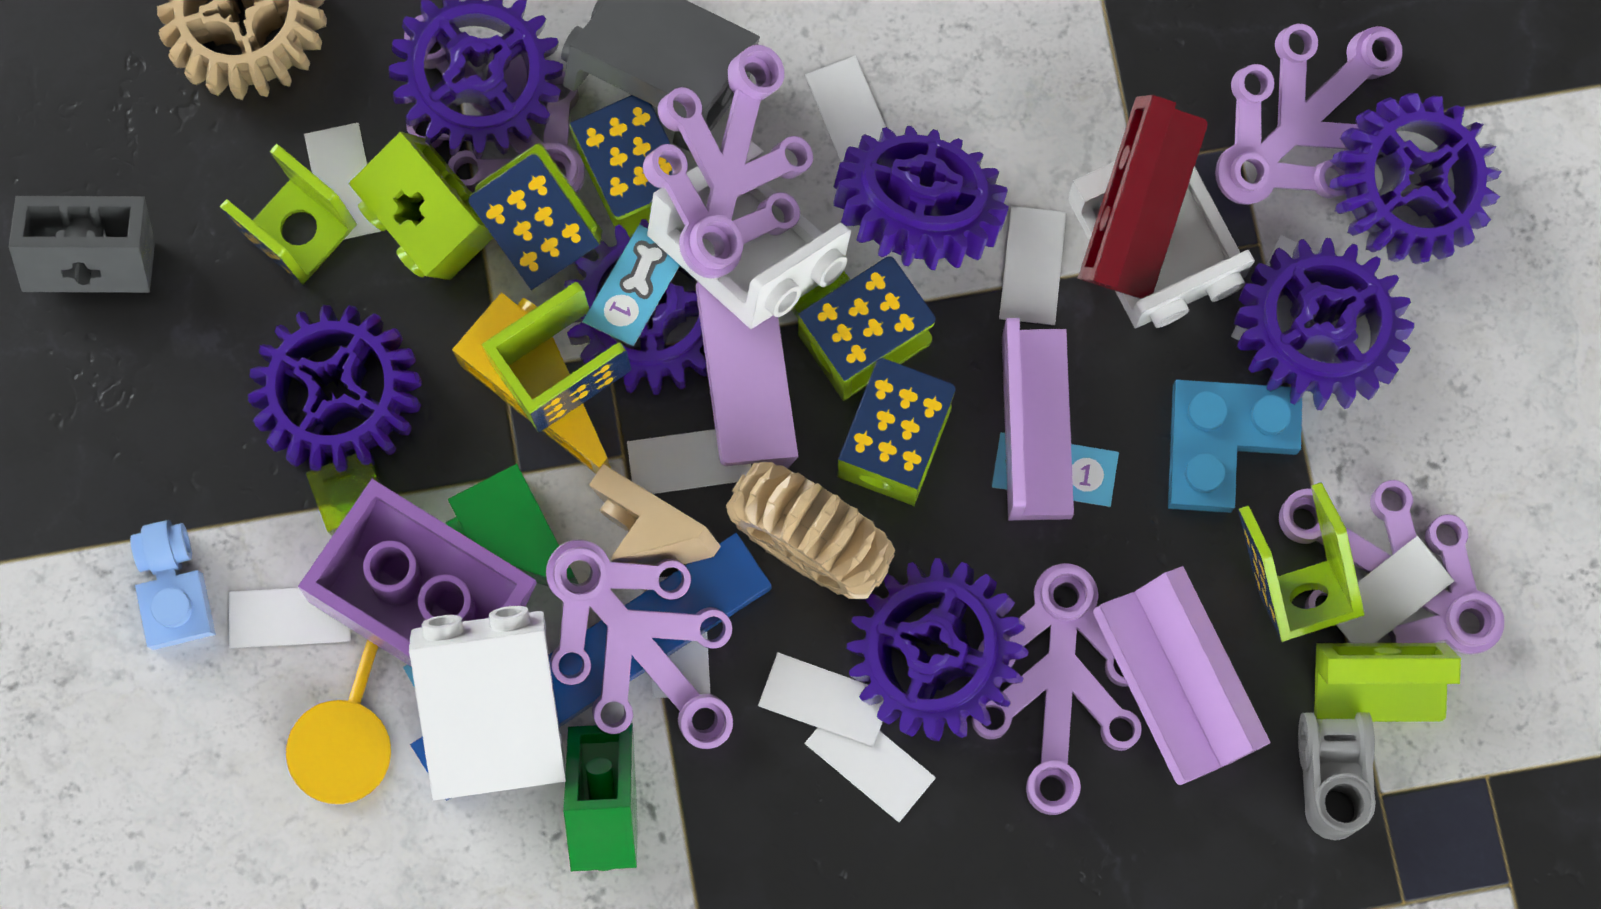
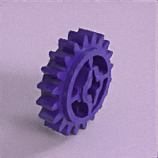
M421 0L420 9L425 22H420L408 16L404 17L402 28L412 40L393 39L392 52L406 61L390 65L389 78L407 82V84L400 86L393 92V100L395 104H415L406 116V124L409 127L418 125L425 120L429 122L425 137L427 144L430 145L442 134L449 135L450 155L455 156L461 148L462 142L467 140L472 143V150L476 159H481L487 140H492L496 148L504 155L509 150V133H514L525 143L531 141L532 130L527 119H531L539 124H547L550 113L539 101L558 102L561 90L545 80H552L562 76L563 64L545 59L557 50L559 41L553 37L537 38L545 27L546 18L544 15H540L525 21L523 16L527 0H517L510 8L503 6V0H443L444 7L441 9L430 0ZM468 26L485 27L495 30L503 36L500 37L497 34L490 38H477L470 36L465 31L461 32L459 28ZM438 42L445 51V58L449 63V68L442 75V81L430 88L426 79L424 65L431 48ZM521 54L526 66L527 84L519 98L515 101L507 90L508 85L504 80V72L509 68L510 61ZM470 61L476 68L484 63L488 65L486 80L483 81L476 74L469 78L464 77L466 62ZM462 103H475L480 106L482 105L486 110L491 109L494 114L478 117L468 116L453 111L448 107L452 104L456 107Z
M912 126L906 127L904 135L896 136L892 130L884 127L882 128L879 141L864 134L861 136L858 148L851 146L847 148L844 160L840 162L833 187L837 191L833 204L835 207L844 209L841 223L845 226L860 225L856 239L859 243L874 240L879 244L878 256L884 257L894 252L901 255L903 266L909 267L914 259H922L930 270H936L939 259L946 258L952 266L959 268L965 254L975 260H979L982 257L985 246L992 248L995 246L1009 206L1004 204L1008 189L996 184L999 175L998 169H981L983 153L974 152L967 154L961 149L963 140L957 138L950 143L940 139V134L935 129L930 131L928 136L918 135Z
M641 219L639 225L648 228L649 223L647 219ZM620 224L615 226L617 242L615 246L609 247L601 240L600 245L594 248L598 258L596 261L583 257L575 261L578 272L585 279L566 280L564 283L565 288L574 282L580 284L585 292L589 309L631 239ZM679 266L678 270L685 274L696 286L698 281L684 268ZM670 282L656 306V315L653 316V328L649 329L647 322L638 337L641 351L624 346L631 365V371L624 375L627 392L632 393L636 389L639 379L647 377L652 393L659 395L662 387V378L667 375L671 376L673 382L680 390L684 389L686 385L684 369L686 367H691L695 372L704 377L708 374L706 360L702 355L705 352L696 291H684L683 286H676ZM586 314L575 321L581 322L580 324L575 325L567 332L571 345L589 343L580 355L583 365L618 343L610 335L583 323L582 321ZM699 316L688 335L675 345L665 349L667 337L680 323L687 322V317Z
M1325 238L1318 254L1312 252L1311 247L1304 239L1298 241L1292 258L1286 251L1277 248L1269 261L1270 266L1259 263L1251 276L1253 284H1245L1238 300L1245 306L1239 309L1234 319V324L1248 330L1242 334L1237 344L1238 349L1258 351L1248 368L1251 373L1259 372L1266 368L1271 369L1273 374L1268 381L1267 390L1270 392L1276 390L1283 383L1291 385V404L1295 405L1299 402L1305 391L1313 394V401L1317 410H1323L1331 393L1335 394L1337 401L1343 409L1350 407L1356 398V390L1364 398L1370 400L1380 388L1379 381L1390 384L1399 371L1396 364L1403 363L1411 348L1403 340L1408 339L1414 329V323L1407 319L1399 318L1411 303L1410 298L1391 297L1390 293L1397 284L1399 277L1397 275H1390L1378 279L1375 276L1381 261L1378 256L1371 258L1364 265L1358 264L1356 262L1358 256V246L1352 243L1343 256L1335 254L1331 238ZM1283 295H1286L1292 302L1290 314L1293 320L1291 328L1282 333L1277 320L1276 308L1277 301ZM1363 315L1366 316L1370 328L1369 350L1364 354L1361 353L1355 344L1359 337L1355 330L1357 327L1356 321ZM1313 320H1314V322H1315L1316 324H1314L1312 327H1310V325L1312 324V322H1313ZM1336 320H1338V322L1336 323V325H1335V327H1334V325H1333L1332 323L1335 322Z
M935 558L931 566L930 576L927 577L919 566L911 562L908 563L907 584L903 585L893 576L887 574L884 582L889 591V596L882 599L878 595L871 593L866 599L869 606L875 611L873 617L854 616L851 622L866 632V637L863 640L847 643L846 649L865 658V660L849 670V674L857 681H871L859 697L868 705L878 704L883 701L878 710L877 718L889 725L901 715L900 731L913 737L923 722L926 736L933 741H940L944 731V724L947 722L952 732L963 738L967 736V716L971 715L985 726L991 724L990 715L986 709V704L989 701L1009 707L1011 702L1000 689L1003 682L1015 684L1023 682L1024 678L1008 665L1012 659H1021L1028 656V650L1024 646L1010 641L1012 636L1019 634L1026 628L1025 623L1018 617L1003 618L1011 610L1015 602L1006 593L998 594L991 598L996 589L997 582L987 574L981 576L973 584L974 569L967 563L961 562L951 577L948 565L940 558ZM940 601L938 609L932 608L930 613L919 621L904 622L911 613L920 607ZM967 606L974 611L982 626L984 652L973 649L968 644L965 634L966 624L962 621ZM944 642L948 645V648L959 656L955 657L945 653L944 656L934 654L930 657L916 643L929 646L930 644L941 645ZM892 647L901 650L906 656L907 665L909 666L908 676L912 678L907 693L898 683L893 671L891 660ZM962 676L972 677L959 691L943 698L933 699L936 690L942 691L945 685L955 678Z

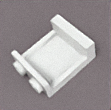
M752 141L750 142L745 164L762 157L764 151ZM697 166L686 174L706 207L710 188ZM764 184L738 196L732 221L755 212L763 200L776 192L767 184ZM661 188L653 193L647 236L750 329H753L773 315L775 317L783 316L793 308L800 297L818 285L826 287L833 283L846 267L847 258L845 255L851 230L843 223H839L825 233H822L800 214L798 223L783 234L770 235L766 233L744 244L738 265L725 276L719 278L700 276L688 267L681 255L679 239L685 225L667 190ZM772 205L773 216L779 222L784 223L782 210ZM702 238L706 250L712 256H715V249L712 243Z
M1115 161L1073 180L1068 201L1089 241ZM1195 166L1154 293L1139 299L1115 291L1135 329L1151 321L1156 328L1166 326L1189 312L1187 304L1206 295H1209L1212 302L1232 295L1245 286L1246 283L1243 278L1247 276L1255 262L1249 250L1240 253Z
M508 606L493 610L489 613V618L463 622L460 616L442 615L427 619L422 623V627L411 630L409 654L433 800L566 782L565 756L562 735L558 725L543 611L529 612L528 608L524 606Z

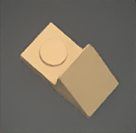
M604 464L589 484L604 502L599 511L613 523L628 531L611 558L612 562L655 565L663 559H675L684 565L714 557L721 547L706 526Z

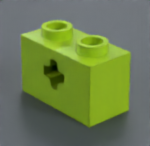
M399 132L348 183L362 200L358 204V208L363 216L381 231L387 230L400 245L396 251L398 257L409 270L419 277L426 276L451 280L494 238L469 203L471 191L433 146L425 142L423 137ZM421 200H425L421 206L418 205ZM423 215L425 218L419 222L418 220Z

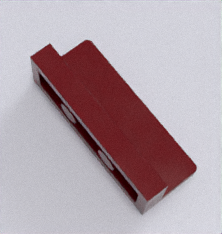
M1155 95L1135 98L1077 279L1139 299L1154 293L1208 126L1206 119L1175 109L1176 102Z

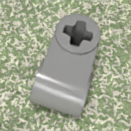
M1357 712L1354 719H1316L1314 713H1301L1298 730V748L1300 763L1303 769L1307 823L1316 834L1325 839H1345L1368 824L1375 811L1376 801L1373 775L1375 736L1372 717L1368 712ZM1328 792H1342L1349 797L1354 807V817L1351 822H1338L1329 815L1325 806V798Z

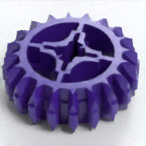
M1408 93L1400 98L1399 104L1391 97L1378 102L1376 112L1368 109L1356 117L1358 129L1350 128L1343 132L1340 140L1348 150L1335 153L1330 162L1344 170L1345 175L1331 179L1328 187L1336 191L1345 190L1347 199L1339 202L1334 211L1338 214L1352 211L1356 219L1350 223L1347 231L1348 234L1355 236L1365 231L1369 232L1365 250L1376 252L1386 246L1388 260L1393 262L1404 260L1407 255H1409L1411 262L1414 264L1429 262L1432 254L1435 258L1441 260L1454 254V245L1462 248L1474 241L1475 236L1472 228L1480 229L1486 227L1489 221H1491L1482 207L1496 204L1501 196L1486 187V184L1498 179L1502 171L1495 167H1486L1484 158L1492 155L1497 146L1492 144L1479 146L1475 138L1481 133L1484 124L1474 122L1464 127L1462 120L1465 107L1456 105L1444 113L1442 96L1433 95L1425 99L1422 104L1418 93ZM1396 131L1420 134L1434 142L1438 147L1429 152L1420 150L1411 140L1404 142ZM1375 164L1380 168L1383 177L1382 187L1379 192L1375 181ZM1429 164L1419 174L1421 182L1414 184L1420 188H1414L1401 194L1411 184L1409 176L1415 174V172L1410 170H1416ZM1450 168L1454 178V192H1452L1448 184ZM1403 205L1410 207L1419 217L1426 215L1434 227L1422 228L1410 225L1397 218L1392 211Z
M323 304L319 312L320 322L313 323L306 312L298 311L296 321L300 329L293 334L289 332L287 327L276 325L275 333L282 342L278 349L271 345H260L259 354L270 364L269 367L258 366L250 369L249 376L251 379L265 387L249 393L248 401L254 408L264 409L254 418V424L260 431H272L266 442L273 451L278 452L288 447L286 459L291 465L298 467L309 457L310 469L315 474L322 475L327 469L330 459L333 458V463L340 475H348L351 469L350 457L357 456L366 469L372 468L375 463L369 450L379 445L384 453L388 455L394 454L396 447L388 437L389 433L393 430L400 435L410 434L412 427L408 421L400 416V413H414L420 410L421 404L419 400L406 392L421 387L422 379L417 372L407 370L416 362V358L410 348L398 349L403 341L400 332L393 328L382 333L384 322L379 315L373 313L361 323L360 312L355 306L349 305L344 310L340 321H337L332 307ZM340 346L337 353L324 362H314L307 359L325 348ZM370 354L375 356L383 367L384 389L380 402L372 399L367 391L361 387L363 377L367 372L364 363ZM292 378L299 381L308 390L309 395L302 409L306 417L300 427L293 423L288 410L287 397ZM341 379L355 399L346 394L337 399L332 393V401H330L316 381L325 386L334 381L338 386V380ZM356 417L365 421L357 428L346 433L322 435L324 431L330 433L333 427L344 418Z

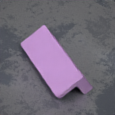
M697 282L695 286L720 463L723 466L772 462L775 465H783L788 469L798 458V450L778 317L773 315L753 329H750L705 287Z
M1006 318L1002 333L1008 521L1072 519L1074 506L1066 329L1020 330L1019 318Z
M1183 566L1165 572L1135 592L1102 603L1093 610L1105 639L1178 785H1183L1231 764L1271 743Z

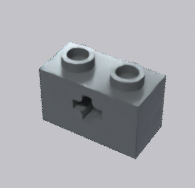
M145 196L15 197L8 247L22 292L150 293L155 240Z

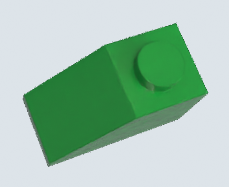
M517 464L448 498L456 517L446 521V525L534 578L537 583L549 586L546 579V567L551 554L559 547V544ZM569 565L566 572L567 579L571 583L579 584Z
M633 723L626 730L618 734L606 733L597 725L568 727L563 811L571 872L609 871L613 869L637 868L638 820Z

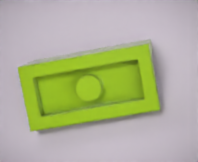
M1316 643L1314 714L1317 719H1354L1357 712H1368L1372 717V722H1441L1446 718L1447 684H1460L1461 658L1447 643Z

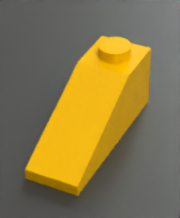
M501 292L455 345L452 351L461 367L528 419L492 367L482 344L537 308V306L526 298H522L516 304ZM553 337L509 365L532 400L570 375ZM581 404L542 430L595 474L603 464L611 468L584 404Z

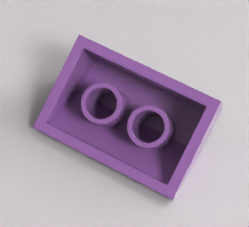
M371 479L304 576L298 588L310 604L411 666L409 654L411 630L422 627V623L425 620L442 615H457L462 618L463 622L489 618L490 612L502 607H526L537 582L534 578L374 479Z

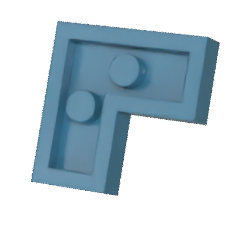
M1176 380L1172 391L1168 509L1231 513L1235 509L1237 451L1297 455L1301 450L1302 398L1295 405L1291 404V387L1280 386L1270 392L1266 389L1267 385Z

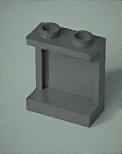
M597 0L591 20L584 28L576 26L569 34L563 46L561 59L567 62L563 86L575 92L587 76L591 74L658 107L661 99L672 90L679 87L688 88L699 97L702 104L701 115L711 132L732 104L734 93L728 84V67L730 62L746 48L758 45L760 36L687 0ZM745 70L747 77L750 79L751 73ZM673 101L675 112L679 116L687 118L685 107L681 103ZM675 131L672 143L691 152L681 132Z

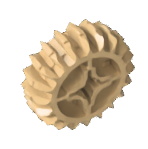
M168 0L170 2L157 6V15L161 22L166 24L159 29V36L163 44L171 48L168 56L174 66L180 69L185 68V76L196 86L206 80V87L209 92L216 96H219L229 85L233 96L242 101L249 85H254L259 95L268 97L270 90L268 81L274 78H278L282 85L290 87L292 79L287 70L291 66L309 71L310 61L303 50H321L322 40L315 30L324 28L327 24L324 11L318 8L324 4L325 0H241L246 8V19L243 20L247 32L246 35H244L239 26L240 18L238 14L241 11L238 0H213L206 5L204 4L207 0ZM281 28L274 39L264 46L267 36L272 31ZM214 41L216 46L231 43L238 45L242 50V54H220L209 50L202 44Z
M772 462L753 463L746 476L742 474L733 488V495L726 508L730 520L736 524L738 530L747 534L749 539L764 548L765 552L773 555L803 576L815 581L821 587L829 588L837 595L842 594L849 599H867L875 586L879 587L889 572V564L895 556V549L885 532L876 528L874 522L860 514L857 508L848 505L838 495L830 493L819 483L815 484L806 479L799 472H791L783 465H775Z

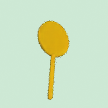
M368 639L348 701L333 700L312 707L296 721L287 740L286 762L292 779L305 794L323 803L347 804L364 798L381 783L389 767L391 744L387 730L381 720L371 710L361 705L378 650V646Z

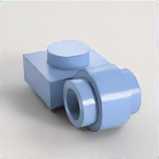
M170 520L142 526L141 533L133 534L130 538L133 558L139 572L150 570L157 578V580L135 585L147 647L156 650L216 635L203 573L195 570L180 574V569H183L181 562L192 560L191 543L185 525L183 523L172 525Z

